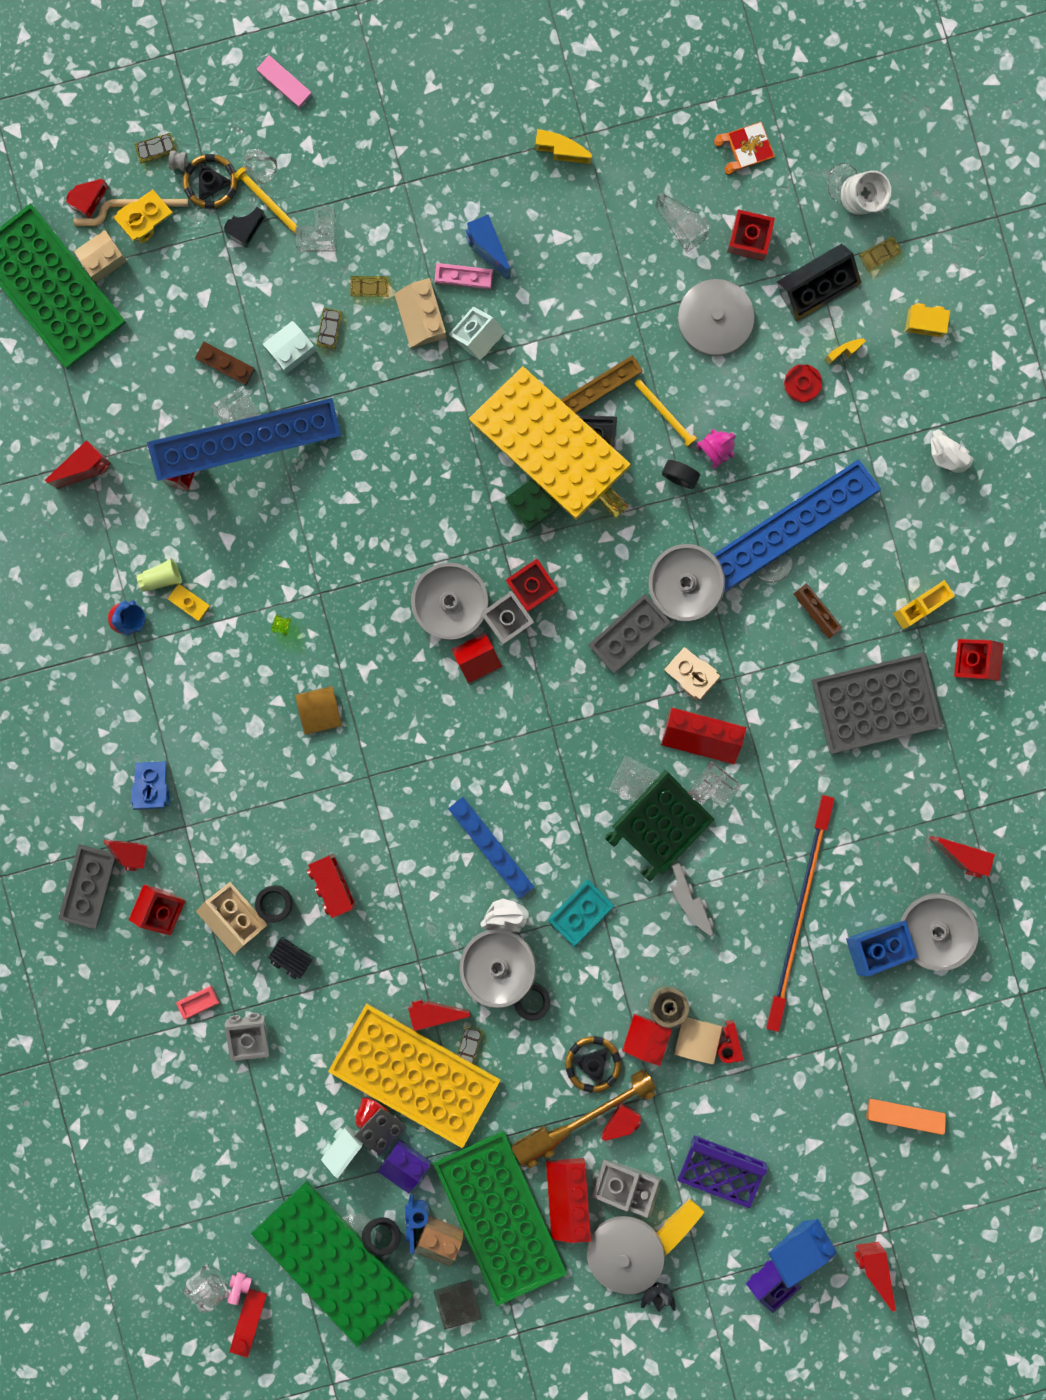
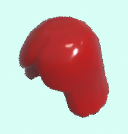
M362 1098L360 1107L355 1115L357 1128L360 1130L380 1108H383L385 1111L387 1109L374 1100Z

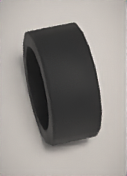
M667 460L662 476L679 486L694 489L699 480L700 473L681 462Z
M277 885L268 886L261 890L255 900V909L259 917L271 923L279 922L286 918L293 906L292 896L289 891ZM269 893H279L285 900V908L278 915H270L263 908V899Z
M534 983L530 990L541 994L543 997L542 1008L535 1013H529L522 1008L520 1001L514 1004L518 1015L529 1021L541 1019L546 1015L550 1007L549 993L543 986Z
M386 1217L369 1221L362 1231L363 1246L368 1253L374 1256L391 1254L398 1248L401 1233L398 1225ZM378 1225L388 1227L392 1235L390 1244L383 1249L375 1247L371 1241V1232Z

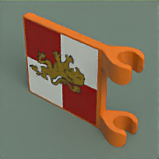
M762 122L729 133L719 134L714 139L715 146L717 147L729 142L736 162H730L724 168L727 175L775 157Z

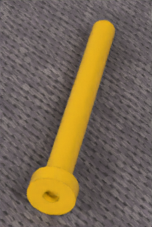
M244 167L240 168L234 177L238 181L242 180L293 233H298L299 227L246 174L247 170Z
M638 379L635 382V386L686 441L684 443L686 447L693 444L697 439L696 436H691L647 386Z

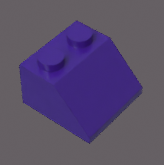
M399 1139L377 1172L409 1194L430 1167L431 1161Z
M772 1260L767 1261L764 1267L759 1272L754 1273L746 1282V1285L758 1301L772 1313L802 1288L799 1283L787 1288Z

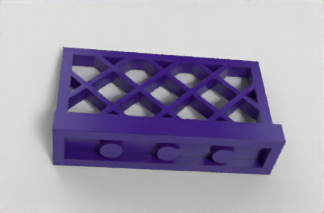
M694 1135L677 1181L750 1208L761 1180L766 1175L767 1165L764 1161ZM693 1152L702 1154L704 1160L693 1163L691 1159ZM718 1160L722 1167L711 1170L708 1162ZM706 1163L709 1172L699 1176L696 1167ZM736 1167L740 1174L730 1177L726 1169ZM693 1169L697 1176L693 1179H687L684 1177L686 1171ZM724 1170L727 1179L717 1183L714 1174ZM751 1173L758 1176L756 1181L750 1184L747 1183L744 1177ZM712 1176L715 1184L710 1186L703 1185L701 1179ZM742 1177L745 1186L735 1189L732 1181ZM730 1183L733 1191L724 1193L719 1186ZM748 1190L750 1194L748 1201L740 1199L737 1193Z

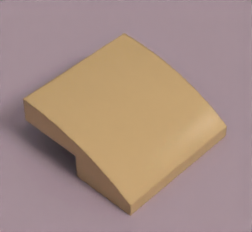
M687 1017L681 1023L674 1055L715 1064L723 1026Z

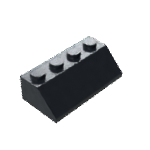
M842 243L777 281L780 295L796 321L862 283L854 254Z

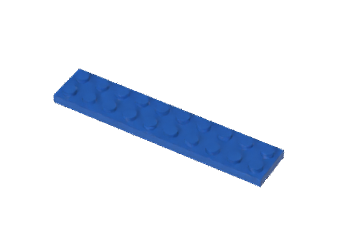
M329 398L149 441L147 445L156 479L160 481L341 436L333 400Z
M858 459L714 553L724 570V593L881 491L880 486L861 461Z

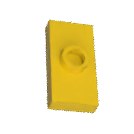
M180 584L175 587L168 597V600L199 622L210 608V605Z

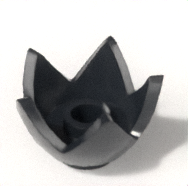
M654 1283L652 1287L645 1291L641 1301V1308H645L646 1304L649 1305L653 1302L658 1312L661 1311L664 1305H670L672 1310L676 1311L675 1299L671 1290L667 1288V1284Z

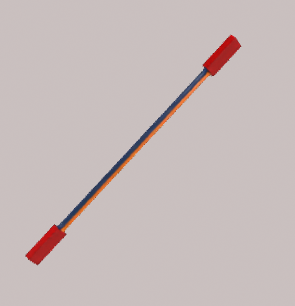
M821 795L814 824L816 833L776 995H773L766 1029L779 1032L786 1003L784 995L823 832L827 830L835 799L833 797Z

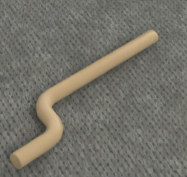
M138 199L107 200L101 205L99 215L96 218H74V226L100 225L106 219L109 208L125 207ZM162 199L168 207H189L188 199Z

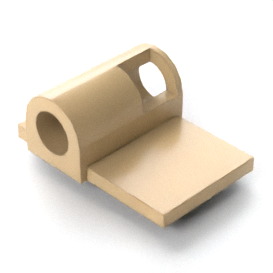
M685 647L664 669L696 701L698 699L701 700L721 678L718 671L704 660L698 659Z

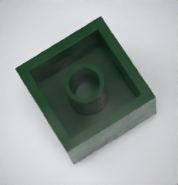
M532 479L505 498L506 504L527 532L558 511V505L552 497Z

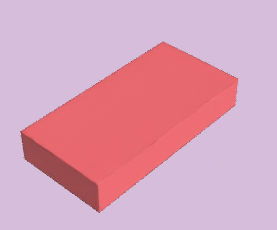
M212 985L176 1002L184 1020L220 1003Z

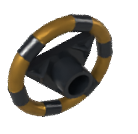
M205 154L196 157L188 164L183 174L184 192L188 199L199 207L205 209L222 207L236 193L238 180L234 177L236 170L227 159L216 154ZM218 162L222 164L229 173L231 180L202 163ZM198 165L199 198L195 196L190 187V176ZM230 185L223 198L217 201H203Z
M590 1036L578 1040L569 1049L566 1056L565 1069L568 1078L577 1088L585 1092L596 1093L610 1088L616 1082L621 1071V1058L618 1050L610 1041L602 1037ZM593 1043L605 1047L573 1058L579 1049L586 1044ZM609 1050L614 1061V1070L611 1076L601 1084ZM572 1062L598 1085L582 1083L575 1075Z

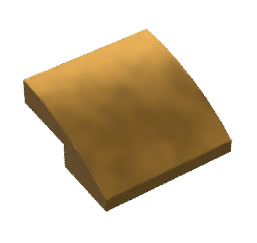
M333 686L295 695L305 735L342 726Z

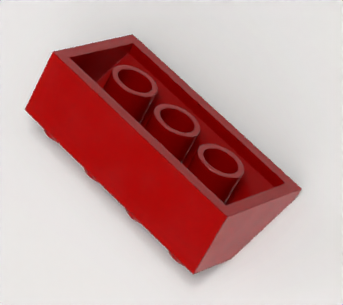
M670 708L661 745L735 765L747 727Z
M585 1159L547 1160L546 1169L552 1239L569 1243L591 1242Z

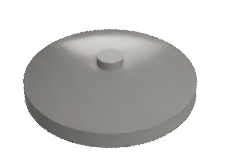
M722 279L706 280L692 287L684 296L678 311V326L686 343L697 352L709 356H723L739 349L748 339L754 324V309L748 295L736 284Z
M692 544L673 546L664 551L651 568L649 575L651 598L659 610L672 619L680 621L701 619L710 614L719 605L723 597L725 574L722 565L713 553L701 546Z
M441 563L427 569L416 581L411 595L412 612L420 627L430 635L446 640L459 639L472 633L484 619L481 612L488 607L487 590L481 578L470 568L458 563Z
M933 893L919 897L907 907L901 918V921L906 920L917 954V958L912 960L924 968L935 971L957 968L964 964L976 949L979 938L976 917L963 901L954 896Z
M503 929L482 932L467 944L460 959L462 984L474 1000L485 1006L499 1008L513 1005L523 999L534 984L536 977L534 953L529 944L514 932Z
M620 1216L606 1220L595 1229L591 1236V1242L588 1243L587 1260L594 1277L603 1286L617 1293L636 1294L647 1290L659 1279L664 1267L665 1251L660 1237L651 1226L637 1218Z

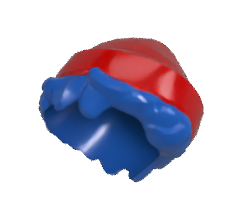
M124 600L110 609L108 623L114 632L130 636L132 633L141 632L145 623V613L134 600L131 602Z

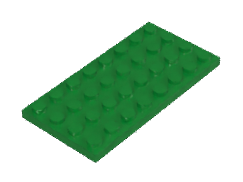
M31 203L0 227V287L66 369H69L127 323Z
M504 1130L433 1162L496 1306L567 1275L566 1268Z
M307 1180L251 1233L357 1347L414 1294L379 1256H374L367 1252L363 1246L362 1238Z

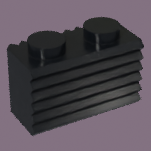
M284 937L279 939L268 957L271 960V965L278 969L280 967L286 969V974L293 979L297 977L301 979L315 958Z

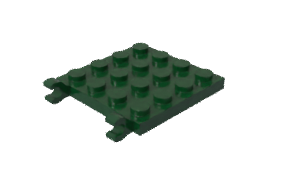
M664 770L612 825L615 831L608 833L604 839L615 847L624 838L651 864L640 872L650 882L658 872L663 875L715 819L669 772Z

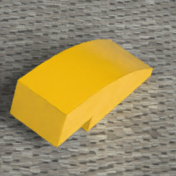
M537 129L535 151L553 152V160L591 164L592 154L583 146L563 135Z
M944 580L894 612L893 615L902 629H905L949 601L955 595Z
M691 1199L687 1200L665 1221L664 1226L656 1232L663 1243L665 1256L684 1238L704 1214V1211Z

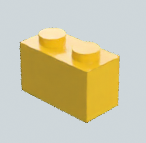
M916 303L908 309L905 332L943 338L947 333L950 310H945L941 306L930 308L926 307L925 304Z

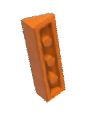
M869 1098L866 1113L868 1120L941 1135L945 1133V1113Z

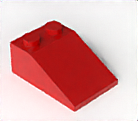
M86 440L45 481L56 489L97 477L99 474L103 475L109 469L111 462L93 444Z
M930 836L929 840L960 869L966 870L965 874L981 879L983 875L989 877L995 854L940 837Z
M878 1241L856 1245L857 1252H854V1259L859 1269L864 1271L891 1311H896L886 1251Z

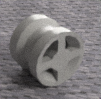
M171 150L169 169H180L185 172L188 166V153H177Z

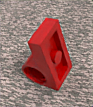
M733 1020L725 1021L726 1027H723L725 1038H729V1041L719 1045L717 1054L725 1063L744 1061L735 1022ZM726 1048L732 1049V1053L728 1057L722 1056V1052Z

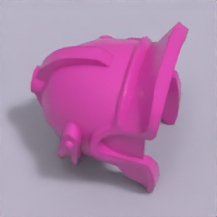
M711 429V435L708 433L702 441L697 442L696 448L699 452L702 449L714 463L711 465L714 470L722 463L728 461V457L734 458L733 450L736 436L733 432H717L715 429Z

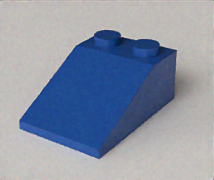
M489 214L468 222V230H465L469 247L473 246L479 256L503 277L509 279L510 266Z
M906 920L846 938L856 973L860 976L868 977L917 958Z
M819 1219L802 1221L768 1254L786 1287L790 1288L825 1265L837 1252Z

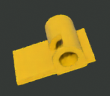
M151 190L134 203L131 202L123 207L113 218L132 241L137 239L142 244L153 236L154 227L172 215V211L157 193Z

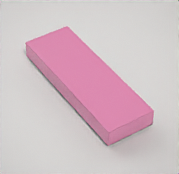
M270 55L257 68L258 73L299 109L312 95L304 85Z
M437 263L434 282L435 284L491 290L493 269Z

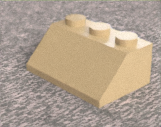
M430 278L411 283L394 293L410 349L447 338Z
M231 882L226 884L196 910L197 914L233 955L268 925L259 917L256 910Z

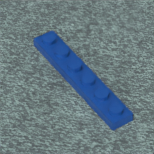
M464 797L448 808L519 899L534 888V885Z

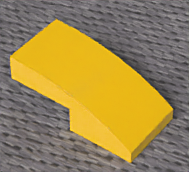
M862 338L847 342L829 353L824 360L830 365L842 353L849 358L866 340Z

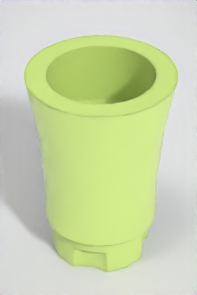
M171 558L137 575V582L142 592L180 584L182 583V578L176 562Z

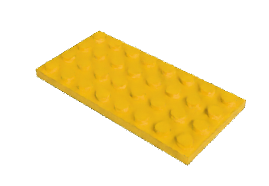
M523 366L469 418L475 427L576 520L631 467V464Z
M366 1003L328 1070L334 1076L461 1148L465 1145L501 1081L498 1077L465 1060L419 1032L413 1031L412 1028Z

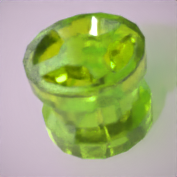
M276 614L271 632H279L283 636H287L292 618H282L281 615Z

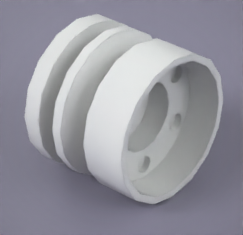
M866 171L855 174L844 182L841 189L843 206L854 215L877 212L888 204L891 197L890 182L879 171Z

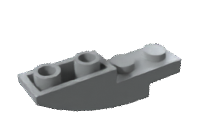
M679 863L673 864L671 867L677 884L670 887L678 904L693 923L708 935H712L714 924L711 917L707 918L705 913L708 910L705 900H701L699 896L691 897L694 895L691 884L687 885L685 877L688 875L685 867L680 866Z

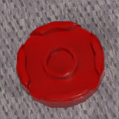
M807 364L794 366L788 371L784 379L785 392L788 397L796 402L804 403L813 400L822 388L820 373L816 368Z

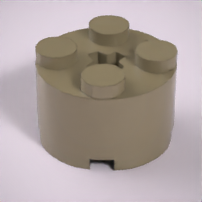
M660 986L650 996L649 1011L659 1025L670 1028L680 1025L685 1021L689 1013V1004L685 995L678 988ZM671 1002L673 1008L666 1010L664 1005Z

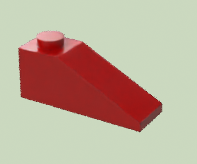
M423 999L411 1002L412 1005L408 1007L413 1031L470 1017V1010L430 1001L423 1002Z
M253 1289L248 1290L229 1353L248 1358L267 1293Z

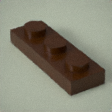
M206 342L202 343L195 356L196 360L245 386L255 371L254 367Z
M807 583L794 593L797 601L802 604L809 613V616L829 639L842 629L841 625Z

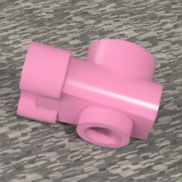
M237 1272L236 1276L232 1275L229 1284L232 1290L229 1293L228 1303L238 1305L240 1293H248L252 1278L245 1277L246 1274Z

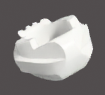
M939 429L933 431L934 437L931 438V449L936 465L954 473L965 472L973 463V457L969 455L970 451L948 438L943 431Z
M500 899L491 904L484 916V920L480 924L487 931L503 929L519 933L521 928L529 921V912L524 906L516 902Z

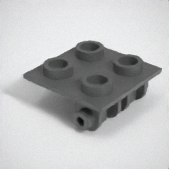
M380 1108L354 1137L381 1155L407 1126L400 1122V1118L397 1115L392 1116L383 1108Z

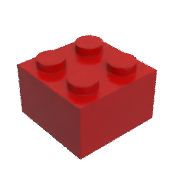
M738 209L727 253L764 261L775 218Z
M535 559L505 580L527 613L559 592V589L538 559Z

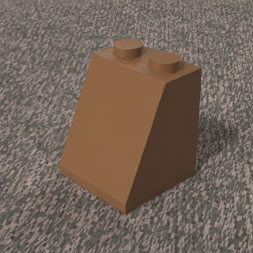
M429 1216L428 1222L423 1227L414 1253L449 1267L457 1257L464 1232L459 1227Z

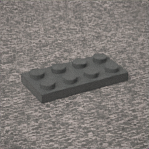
M644 594L588 646L614 674L664 629L670 621L649 597Z
M82 844L78 845L59 920L97 929L116 861L111 852Z

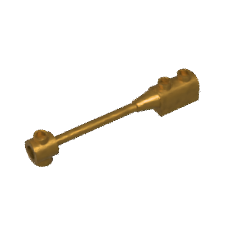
M644 1069L634 1073L630 1077L632 1079V1088L574 1122L548 1131L544 1125L513 1143L511 1149L521 1166L527 1165L528 1168H532L538 1164L537 1159L544 1156L545 1159L555 1154L553 1149L569 1136L572 1131L632 1096L638 1094L640 1099L644 1097L645 1100L655 1096L654 1090L657 1088L648 1072L645 1073Z

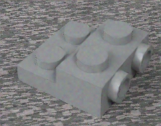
M252 1013L245 1018L233 1015L226 1020L225 1033L231 1061L269 1057L270 1051L265 1015L260 1016L259 1013Z

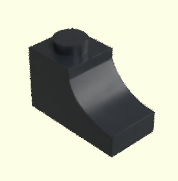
M256 207L253 212L246 216L236 217L233 215L232 219H228L225 223L224 233L229 239L247 248L266 217L264 211Z

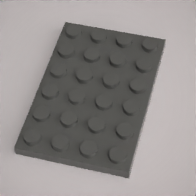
M924 652L811 680L829 754L943 727Z

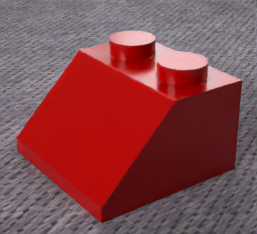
M958 639L954 677L1000 681L1004 643L993 640Z
M144 884L128 920L140 928L171 936L186 900L159 888Z
M634 1014L622 1051L643 1061L660 1066L672 1028L663 1027L655 1020Z

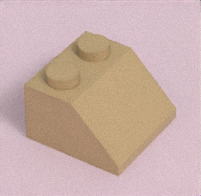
M106 230L74 251L81 264L96 283L127 262Z

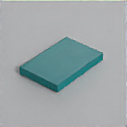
M587 879L547 920L575 947L615 905Z

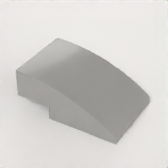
M604 1160L592 1197L627 1212L632 1211L648 1218L652 1214L662 1178L626 1165Z

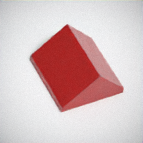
M486 633L451 649L467 683L502 667Z

